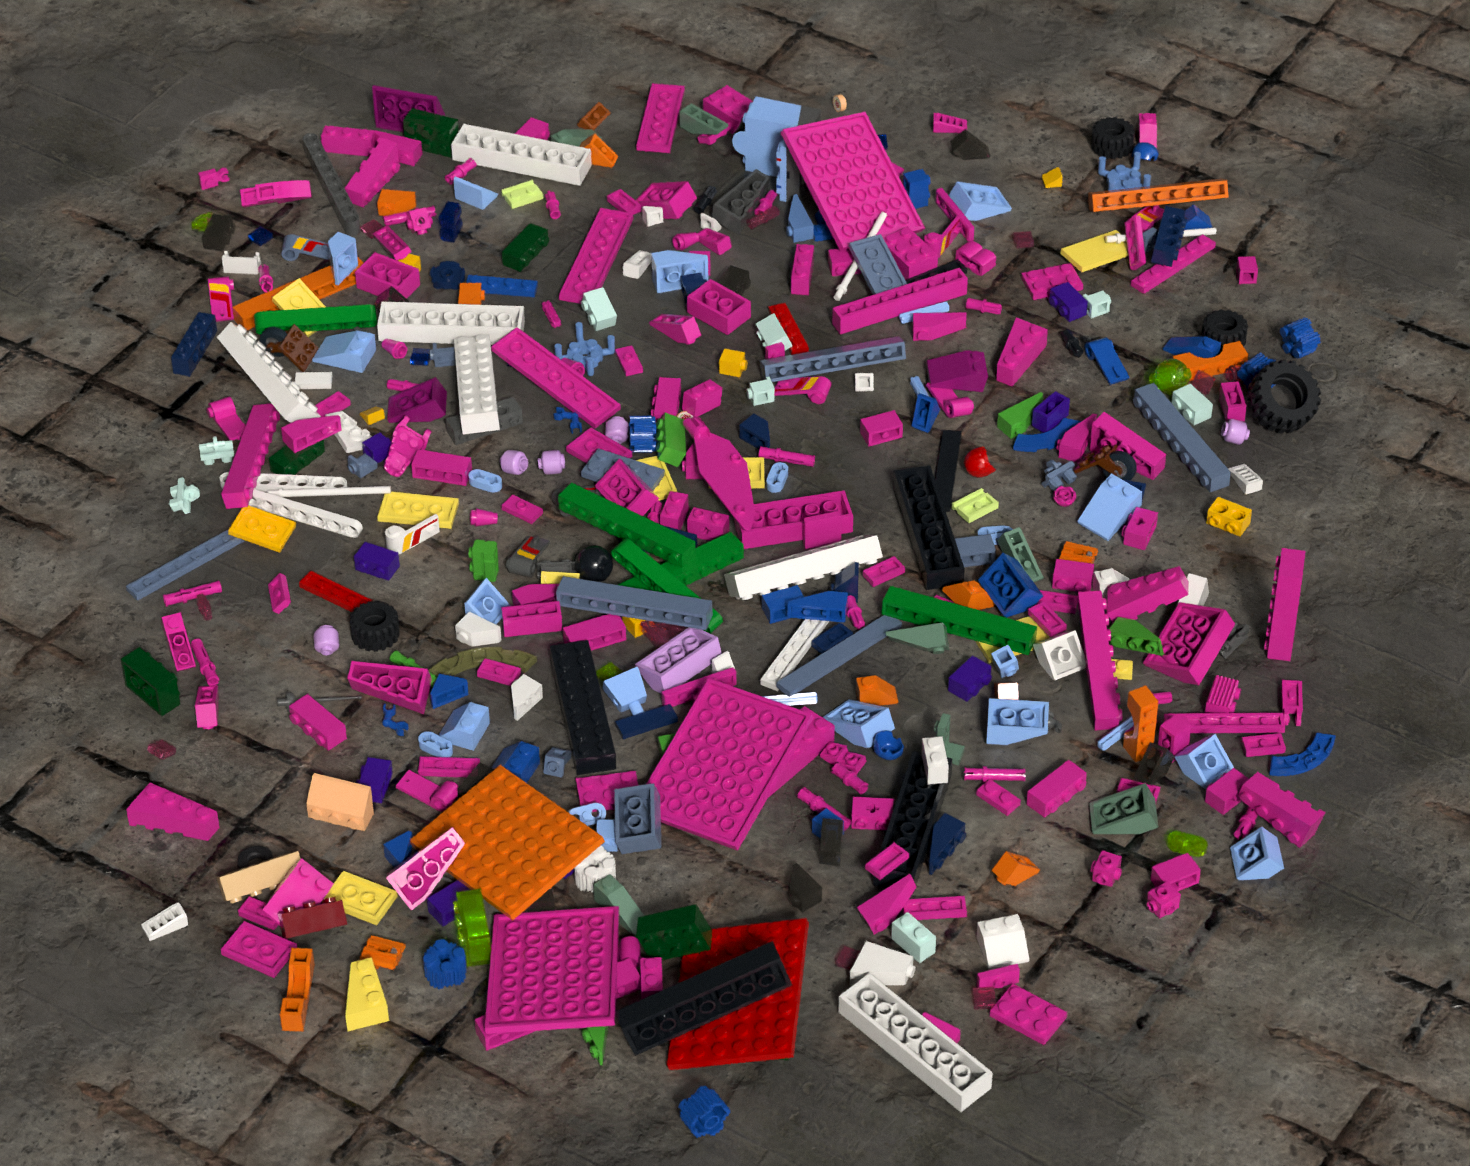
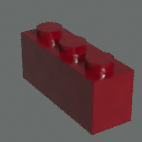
M334 896L323 899L324 903L316 904L315 901L304 903L303 908L295 909V906L283 908L282 913H277L282 937L287 939L347 925L343 901L336 900Z

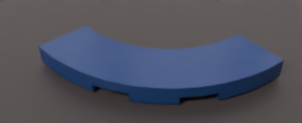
M1063 418L1057 427L1048 432L1034 435L1018 433L1013 450L1037 452L1038 449L1047 448L1050 450L1056 448L1058 440L1063 438L1065 432L1081 421Z
M1315 733L1314 740L1303 753L1290 756H1272L1270 776H1291L1314 769L1325 761L1331 753L1336 735Z

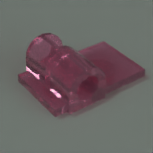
M647 620L641 622L642 633L657 649L688 628Z

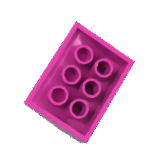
M1179 602L1159 635L1164 655L1149 653L1143 664L1183 683L1200 685L1235 623L1225 609Z

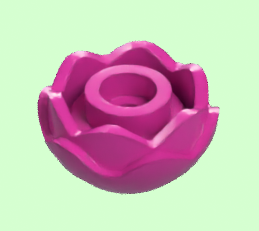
M1060 486L1054 490L1053 499L1059 506L1067 507L1076 500V492L1071 487Z

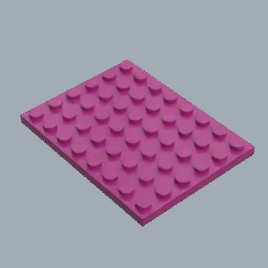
M866 112L786 128L780 132L840 251L848 250L849 243L867 238L881 212L886 213L887 217L876 235L881 234L884 237L907 226L914 233L922 232L925 229Z
M708 678L647 784L654 783L660 794L661 823L738 851L812 722V714Z
M619 906L521 913L513 921L504 914L494 915L485 1033L499 1034L615 1026Z

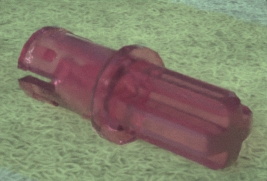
M773 206L764 212L760 211L758 215L747 219V224L751 223L748 227L752 230L763 223L767 224L769 220L779 215V209Z

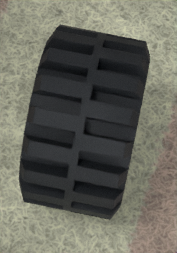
M1102 118L1100 121H1096L1092 127L1091 148L1095 154H1098L1100 157L1104 156L1106 159L1126 157L1133 149L1135 129L1129 121H1125L1122 118Z
M1223 309L1212 311L1203 319L1201 337L1205 336L1221 342L1220 353L1223 350L1224 344L1240 341L1244 347L1248 330L1247 320L1235 311Z
M369 601L367 604H360V607H356L354 612H351V638L354 644L358 645V648H365V651L374 650V652H378V650H386V647H392L393 643L398 641L397 638L400 635L397 611L392 605H388L386 602Z

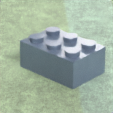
M655 784L614 789L615 842L621 854L662 848L660 794Z

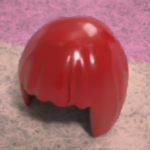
M981 446L972 449L964 459L965 469L973 477H986L996 471L989 463L985 447Z

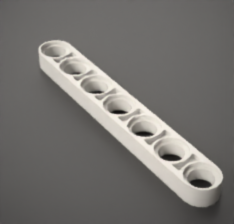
M225 472L219 477L222 489L229 472ZM261 473L257 479V486L254 489L268 492V490H278L279 488H283V490L336 488L334 486L338 484L344 485L340 488H346L347 481L343 477ZM263 481H269L268 484H261ZM287 482L288 484L280 485L279 483ZM299 483H306L304 486H298ZM321 483H322V484H325V485L322 486V487H317V486H316L317 484H321Z
M256 489L253 490V498L256 500L250 499L249 506L352 538L358 537L363 530V526L358 520Z

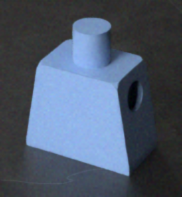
M638 666L603 682L604 692L619 712L630 709L633 716L644 712L641 704L646 702L647 694Z

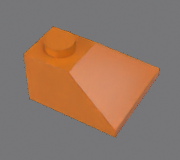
M975 580L946 586L942 589L958 605L976 610L991 608L995 605L988 593Z

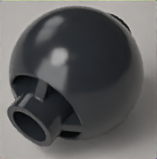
M592 545L585 547L575 555V568L583 580L603 582L612 573V556L601 546Z

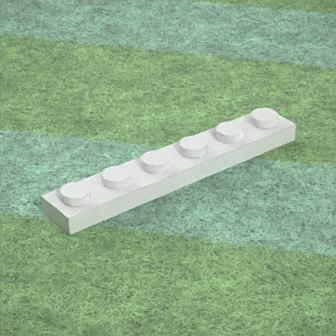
M805 619L760 679L761 685L779 691L776 687L777 682L793 672L811 647V641L821 634L829 621Z

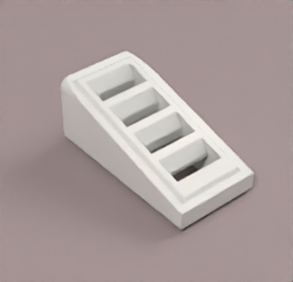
M641 250L636 252L623 263V275L638 279L652 262L651 253Z
M1246 464L1228 468L1232 478L1245 495L1262 490L1263 480Z
M178 902L141 924V927L149 941H152L188 926L186 913Z

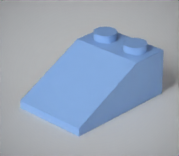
M956 182L949 194V197L967 219L972 221L1009 212L1012 209L999 189L993 186Z
M671 250L651 253L652 281L657 293L681 289V276L702 273L703 279L708 281L707 255Z
M357 330L326 336L312 361L363 373L376 351L375 334Z
M1111 473L1094 494L1078 519V524L1109 541L1125 524L1130 513H1134L1136 507L1142 505V491Z
M989 698L986 744L1009 745L1048 734L1049 702Z
M850 699L823 717L835 725L837 733L852 744L864 748L873 746L876 733L895 729L889 708Z

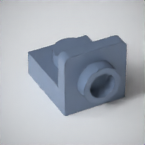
M1154 227L1143 232L1145 253L1155 247L1158 230Z
M433 343V349L430 350V358L434 360L435 367L456 365L455 347L437 349L436 343Z
M367 454L357 459L352 455L347 457L349 471L359 478L378 468L377 462Z
M552 747L545 755L544 774L563 777L565 765L571 759L572 751Z

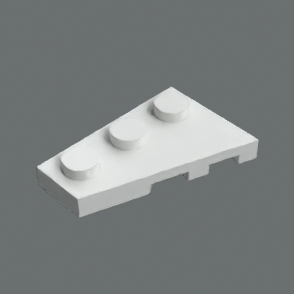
M343 411L325 414V417L340 416L342 431L334 435L346 453L363 450L362 442L372 437L367 429H361L357 426V422Z

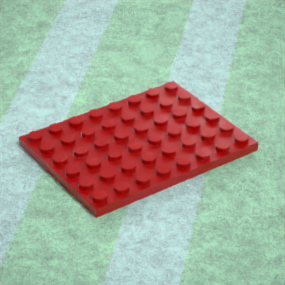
M807 918L712 929L711 950L682 957L679 983L773 941L792 986L670 1040L667 1061L669 1070L794 1057L809 927Z

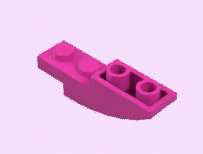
M309 180L257 184L252 188L240 189L243 208L312 198Z

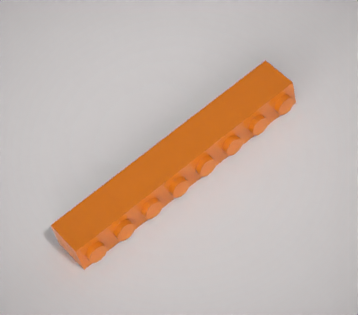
M1213 179L1088 193L1089 210L1097 212L1228 198V182L1225 179Z
M358 257V266L339 285L335 284L331 265L300 279L320 300L355 285V271L363 262ZM296 280L233 306L234 321L237 324H241L246 330L254 328V314L262 311L280 310L272 301V297Z

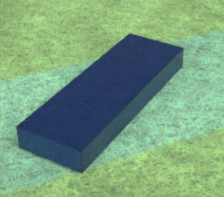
M671 704L615 721V726L622 739H626L678 722V716Z

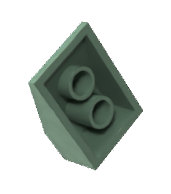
M1146 783L1089 803L1093 834H1141L1158 828L1155 798Z

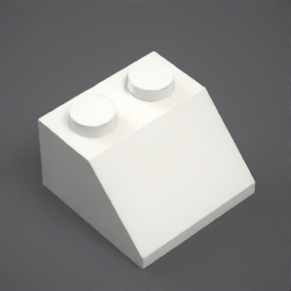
M1076 630L1065 631L1033 644L1040 665L1053 680L1086 668L1085 656Z
M1018 914L977 922V941L988 970L1029 962L1025 932Z

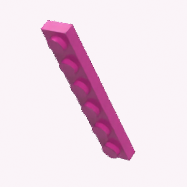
M1203 234L1180 248L1177 261L1173 260L1172 267L1156 264L1131 280V286L1145 294L1214 249L1216 242Z
M1283 713L1164 714L1163 721L1166 722L1178 714L1191 724V733H1285Z

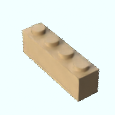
M292 851L216 877L223 900H230V903L241 901L244 895L256 896L262 893V889L268 887L270 890L277 889L290 868L301 859L299 852Z

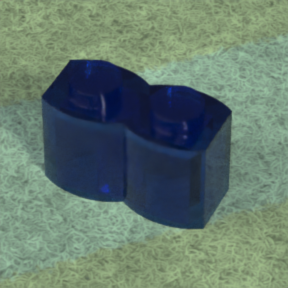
M447 201L439 215L440 237L442 241L454 243L463 227L460 217L462 208L459 203Z

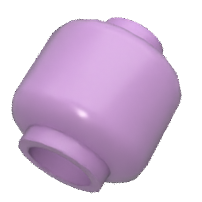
M612 417L606 422L605 436L619 444L625 442L629 437L628 422L623 417Z
M1229 419L1227 422H1224L1221 429V436H1223L1224 440L1237 445L1247 440L1250 434L1247 424L1236 419Z
M507 450L500 458V465L503 472L520 475L527 469L528 459L521 451Z
M559 450L543 451L541 458H538L539 469H543L546 475L560 474L565 468L564 454H561Z
M323 625L314 632V648L322 655H331L339 648V633L332 626Z

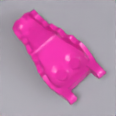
M407 415L403 417L393 431L389 454L384 463L385 471L395 477H400L405 472L406 468L412 463L418 449L425 450L432 432L426 429L423 435H420L406 426L410 420V417Z

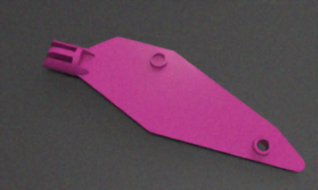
M699 416L684 419L683 426L694 439L699 473L744 530L750 531L755 517V509L747 462L729 440L712 434Z

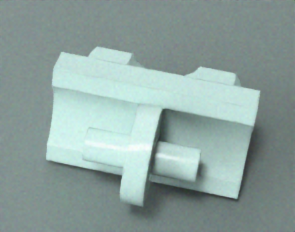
M214 436L213 442L199 444L201 461H204L205 465H212L215 463L214 459L220 458L224 463L231 462L232 457H234L232 440L217 441V436Z
M182 477L178 479V485L170 487L173 499L169 501V505L174 512L183 510L185 514L190 513L191 502L200 497V490L194 485L186 486L184 483L185 479Z

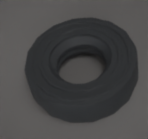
M248 847L238 856L237 866L238 869L249 866L248 862L252 859L260 858L265 861L274 858V856L266 847Z

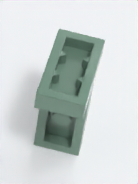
M943 713L940 721H936L934 732H937L935 737H943L947 758L953 759L952 764L959 765L965 746L949 742L951 715Z

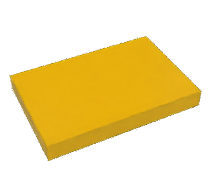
M248 505V507H242L229 528L228 535L280 553L294 531L296 522Z

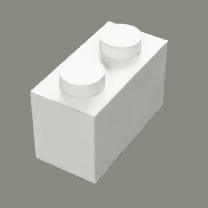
M943 737L922 738V759L927 784L948 783L949 766Z

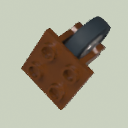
M295 324L286 331L277 327H268L262 332L259 339L266 347L265 351L270 352L276 357L286 355L302 372H305L319 349Z
M1115 444L1111 447L1106 445L1100 448L1097 453L1092 451L1084 455V459L1078 462L1074 472L1076 474L1099 465L1103 468L1106 478L1112 473L1120 479L1131 481L1136 474L1137 466L1130 454L1124 451H1116L1118 446Z

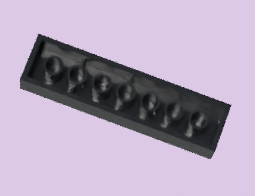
M931 466L894 470L893 487L926 590L963 583L965 568Z
M584 640L551 645V666L576 774L584 775L616 770V753L589 641Z
M913 751L880 852H882L895 842L909 853V858L881 880L874 876L873 886L888 888L909 874L917 885L933 835V827L937 822L952 776V758H947L949 766L948 783L927 784L922 752Z
M773 941L619 1009L615 1013L621 1029L636 1056L792 986V983Z

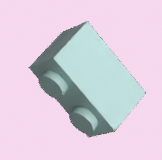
M604 288L583 293L581 306L583 311L587 312L590 325H593L595 331L614 326L617 315Z
M774 313L756 323L759 329L756 333L761 341L765 340L762 343L764 347L779 342L784 344L785 350L793 346Z
M1192 384L1173 391V406L1191 424L1197 425L1211 418L1213 404Z
M907 912L892 922L891 939L913 956L916 961L921 963L935 953L936 936L910 913Z

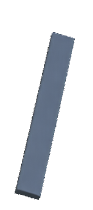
M228 530L126 585V590L138 601L245 540L228 535Z
M883 615L779 680L776 687L788 697H792L887 637V631L900 629L902 622L896 618Z

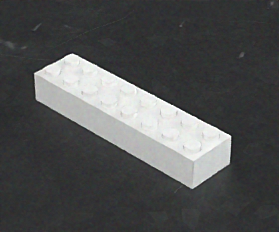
M463 124L451 144L452 158L455 161L465 162L472 158V160H475L476 165L579 186L592 166L591 149Z
M382 302L377 324L379 341L391 339L400 342L454 344V339L483 334L490 335L491 345H494L516 327L524 331V306Z
M230 322L219 334L218 340L284 419L292 423L296 420L321 417L317 412L318 408L312 402H308L309 397L302 391H299L301 388L295 382H291L292 377L285 371H282L283 367L277 361L274 362L275 357L270 352L265 351L266 347L260 341H257L258 337L251 331L247 332L241 324L235 325Z
M480 334L474 337L454 339L459 408L463 434L500 430L490 335Z
M864 534L726 573L724 577L729 596L746 600L753 598L752 594L764 595L770 593V589L781 590L788 588V584L799 585L806 583V579L813 578V580L823 578L824 574H838L842 571L841 569L847 568L854 562H859V564L866 563V565L877 562L878 558L883 556L878 536Z
M870 973L839 996V1013L960 1112L991 1089L992 1071Z

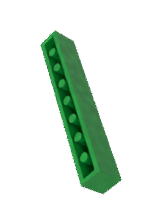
M572 482L558 495L559 509L622 540L627 538L642 550L652 553L671 564L683 568L696 555L694 540Z
M729 532L695 548L696 555L683 568L668 561L661 564V566L686 586L743 559L744 544L732 532ZM636 577L618 584L620 586L652 591Z
M890 586L882 601V615L921 626L944 623L947 627V633L1000 648L1009 645L1012 651L1028 656L1036 641L1037 626Z

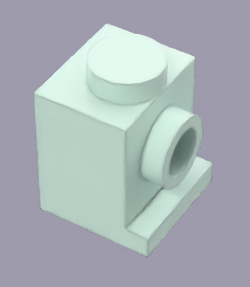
M1104 291L1083 295L1088 301L1087 315L1090 318L1109 312L1111 298Z
M766 377V380L749 383L746 395L748 399H751L753 406L775 402V388L770 377Z

